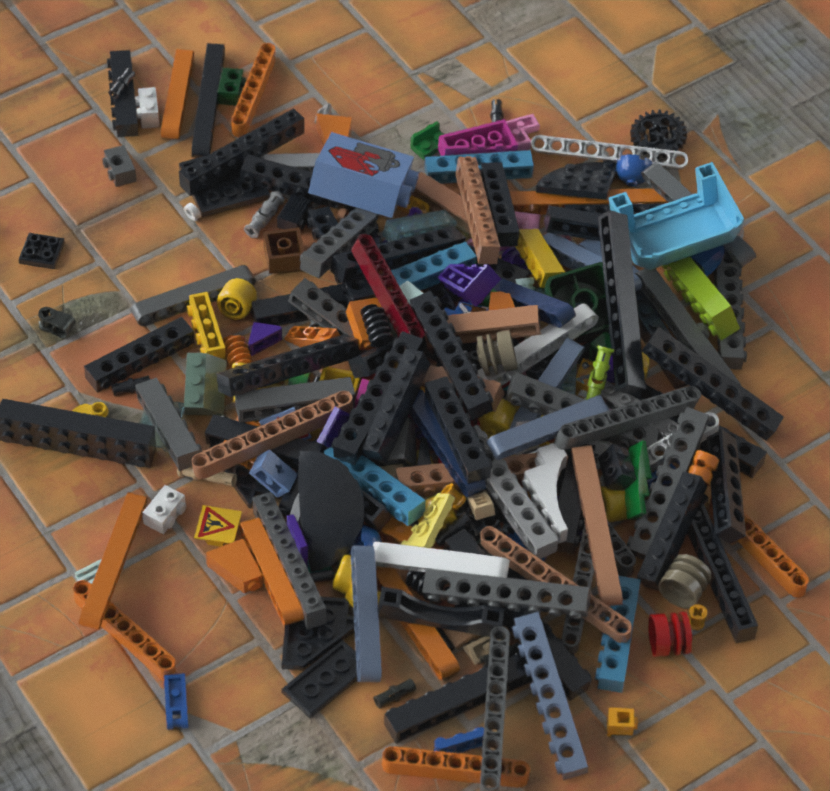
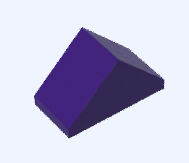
M253 322L248 341L249 354L253 356L282 341V328L277 325Z

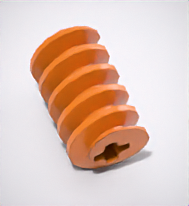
M229 335L223 339L230 369H232L233 363L248 364L253 362L244 336Z

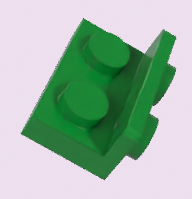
M436 121L433 124H429L426 128L411 136L410 149L423 160H425V157H431L439 152V136L444 135L440 131V123Z

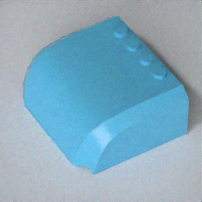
M713 162L695 168L698 193L634 214L632 202L626 192L609 197L610 210L627 215L631 255L634 264L652 270L734 241L743 228L744 217Z

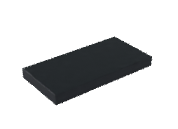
M343 640L284 686L282 693L311 719L357 681L356 651Z

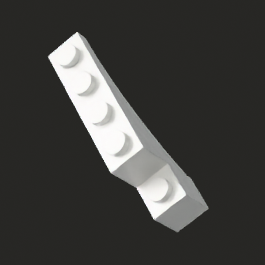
M555 443L537 449L535 458L537 467L524 471L522 485L530 493L532 502L537 505L541 516L547 519L550 529L556 532L559 543L567 540L568 528L558 507L556 486L562 469L566 468L567 454L564 450L559 449Z

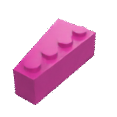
M505 119L440 135L438 142V151L441 156L517 151L518 144Z

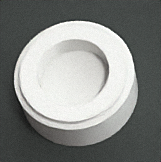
M188 203L184 207L186 215L191 220L196 221L201 217L200 211L193 203Z

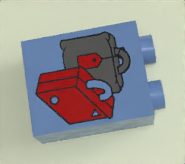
M331 132L315 161L308 193L392 218L398 206L407 208L411 193H414L419 172L411 170L413 156Z

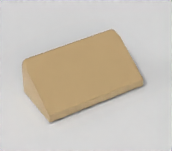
M483 636L463 646L464 651L474 665L480 662V656L489 654L490 637Z

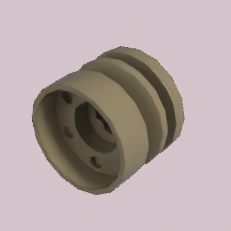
M510 330L497 332L496 342H493L490 334H487V344H484L482 336L477 337V355L485 376L491 375V366H493L494 373L498 374V365L502 364L505 372L518 370Z
M680 554L674 558L668 571L665 572L658 585L659 591L673 605L690 609L691 606L697 604L703 591H705L712 579L711 571L707 565L696 557Z

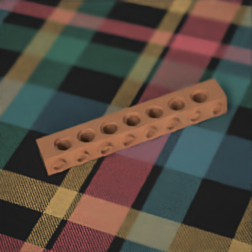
M470 156L458 157L455 175L478 264H497L500 244L477 159Z
M537 453L512 455L503 458L510 472L516 475L520 486L522 485V480H524V471L537 467L535 464ZM443 463L396 468L395 479L421 497L441 494V491L450 483L455 485V489L458 492H462Z

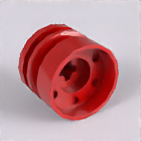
M685 611L679 612L678 616L675 612H672L669 622L664 613L649 615L648 636L654 658L669 656L671 647L676 656L680 655L681 651L684 655L691 653L692 628L688 614Z

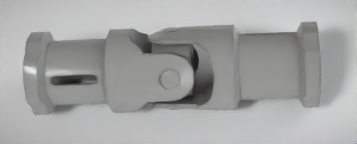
M272 191L268 201H264L262 208L258 209L254 214L250 224L244 227V231L249 237L257 238L259 231L266 227L272 216L276 214L277 208L285 202V198L280 192Z

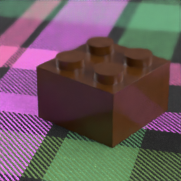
M300 228L263 232V247L269 274L300 270V256L305 251Z

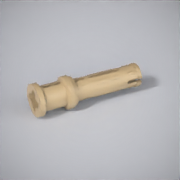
M193 467L179 471L177 468V475L179 477L187 476L196 481L200 480L194 475ZM222 471L203 480L234 487L237 475Z

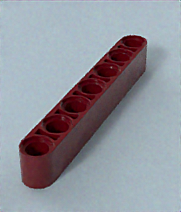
M361 234L352 247V253L378 301L384 308L398 337L403 331L423 339L425 332L374 239L368 234Z

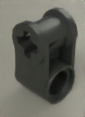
M43 307L38 312V317L40 318L39 328L59 338H66L76 323L71 315L54 310L51 307Z

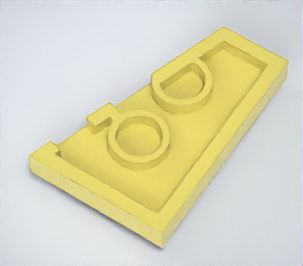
M438 493L424 511V519L418 525L415 524L411 529L413 534L407 541L404 539L400 545L431 548L435 543L439 530L443 527L448 512L452 508L455 497L451 494Z

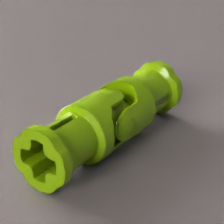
M597 346L599 350L596 361H593L594 369L589 376L587 384L589 388L587 396L584 398L585 400L601 395V391L604 390L607 380V373L605 372L610 369L609 361L614 349ZM592 378L602 380L603 383L596 384L592 381Z

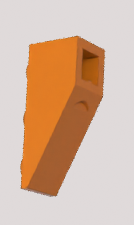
M293 326L284 339L296 346L304 347L340 336L337 328Z

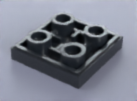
M29 233L19 257V264L55 270L65 243L64 238Z

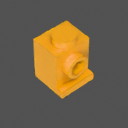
M609 707L607 714V736H633V731L638 728V717H634V709Z

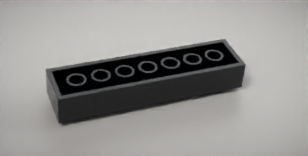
M3 398L0 403V441L38 447L44 450L60 451L61 453H71L82 457L98 458L99 460H109L120 464L125 463L136 465L137 467L151 468L156 453L154 426Z

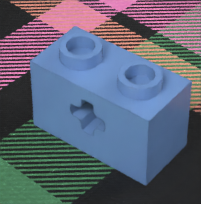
M270 450L257 456L249 472L277 498L290 491L298 475Z

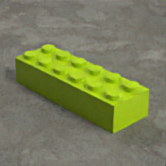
M691 257L661 266L665 270L663 273L666 279L673 281L672 285L675 290L682 292L681 296L684 301L691 303V309L695 314H700L699 318L704 325H709L708 329L713 336L717 335L720 340H723L740 329L731 305Z

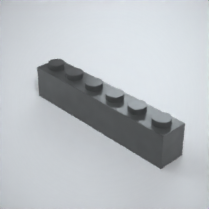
M350 377L252 390L236 395L235 407L239 423L262 420L293 407L296 410L301 409L340 391H348L352 394L353 407H355V392Z
M157 378L136 384L137 399L150 422L155 427L157 434L178 470L182 471L193 467L192 458L194 455L202 452V448L199 443H195L194 434L192 431H188L185 419H181L179 409L177 407L174 408L172 397L167 396L164 384H160Z

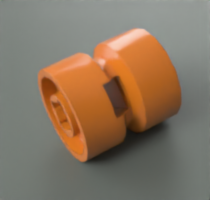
M696 450L691 460L693 465L689 466L687 473L701 476L708 487L713 478L711 472L716 470L719 459L710 453Z

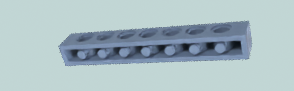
M539 612L514 618L513 634L515 639L519 638L521 645H518V650L521 658L525 657L527 664H524V669L527 677L531 676L533 683L530 684L533 696L537 695L539 702L536 703L539 715L544 716L545 722H542L545 735H550L551 742H548L551 754H556L557 761L554 763L557 774H562L563 780L587 774L588 765ZM529 635L536 637L533 641H527L525 638ZM534 654L542 656L540 660H533L531 657ZM540 673H545L548 675V677L543 680L539 679L537 676ZM551 692L554 694V697L546 699L543 695ZM552 712H559L561 714L558 718L549 716ZM564 731L567 735L564 738H559L556 736V733ZM564 751H571L573 755L570 758H565L562 756V753Z

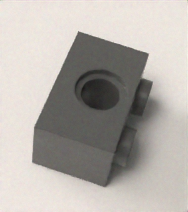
M122 145L104 150L102 163L105 169L108 168L109 180H113L116 187L136 182L135 168L125 146Z

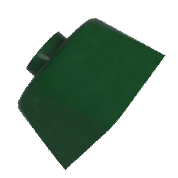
M602 262L548 278L545 285V295L566 302L573 309L576 308L575 303L587 304L598 316L597 323L573 339V341L584 343L599 337L604 331L609 332Z

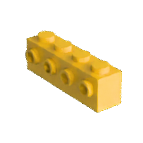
M519 229L518 246L515 247L540 288H545L549 277L565 273L538 229Z
M208 292L189 295L190 305L187 306L188 316L193 318L191 325L192 329L197 331L195 337L197 345L201 344L202 347L200 348V353H207L226 360L225 346Z

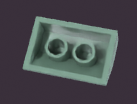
M187 353L184 397L185 415L224 416L225 394L218 392L216 373L226 370L227 360L207 353Z

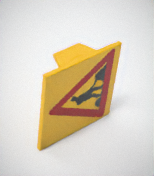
M203 505L194 539L205 540L208 545L219 547L224 543L234 542L242 511Z

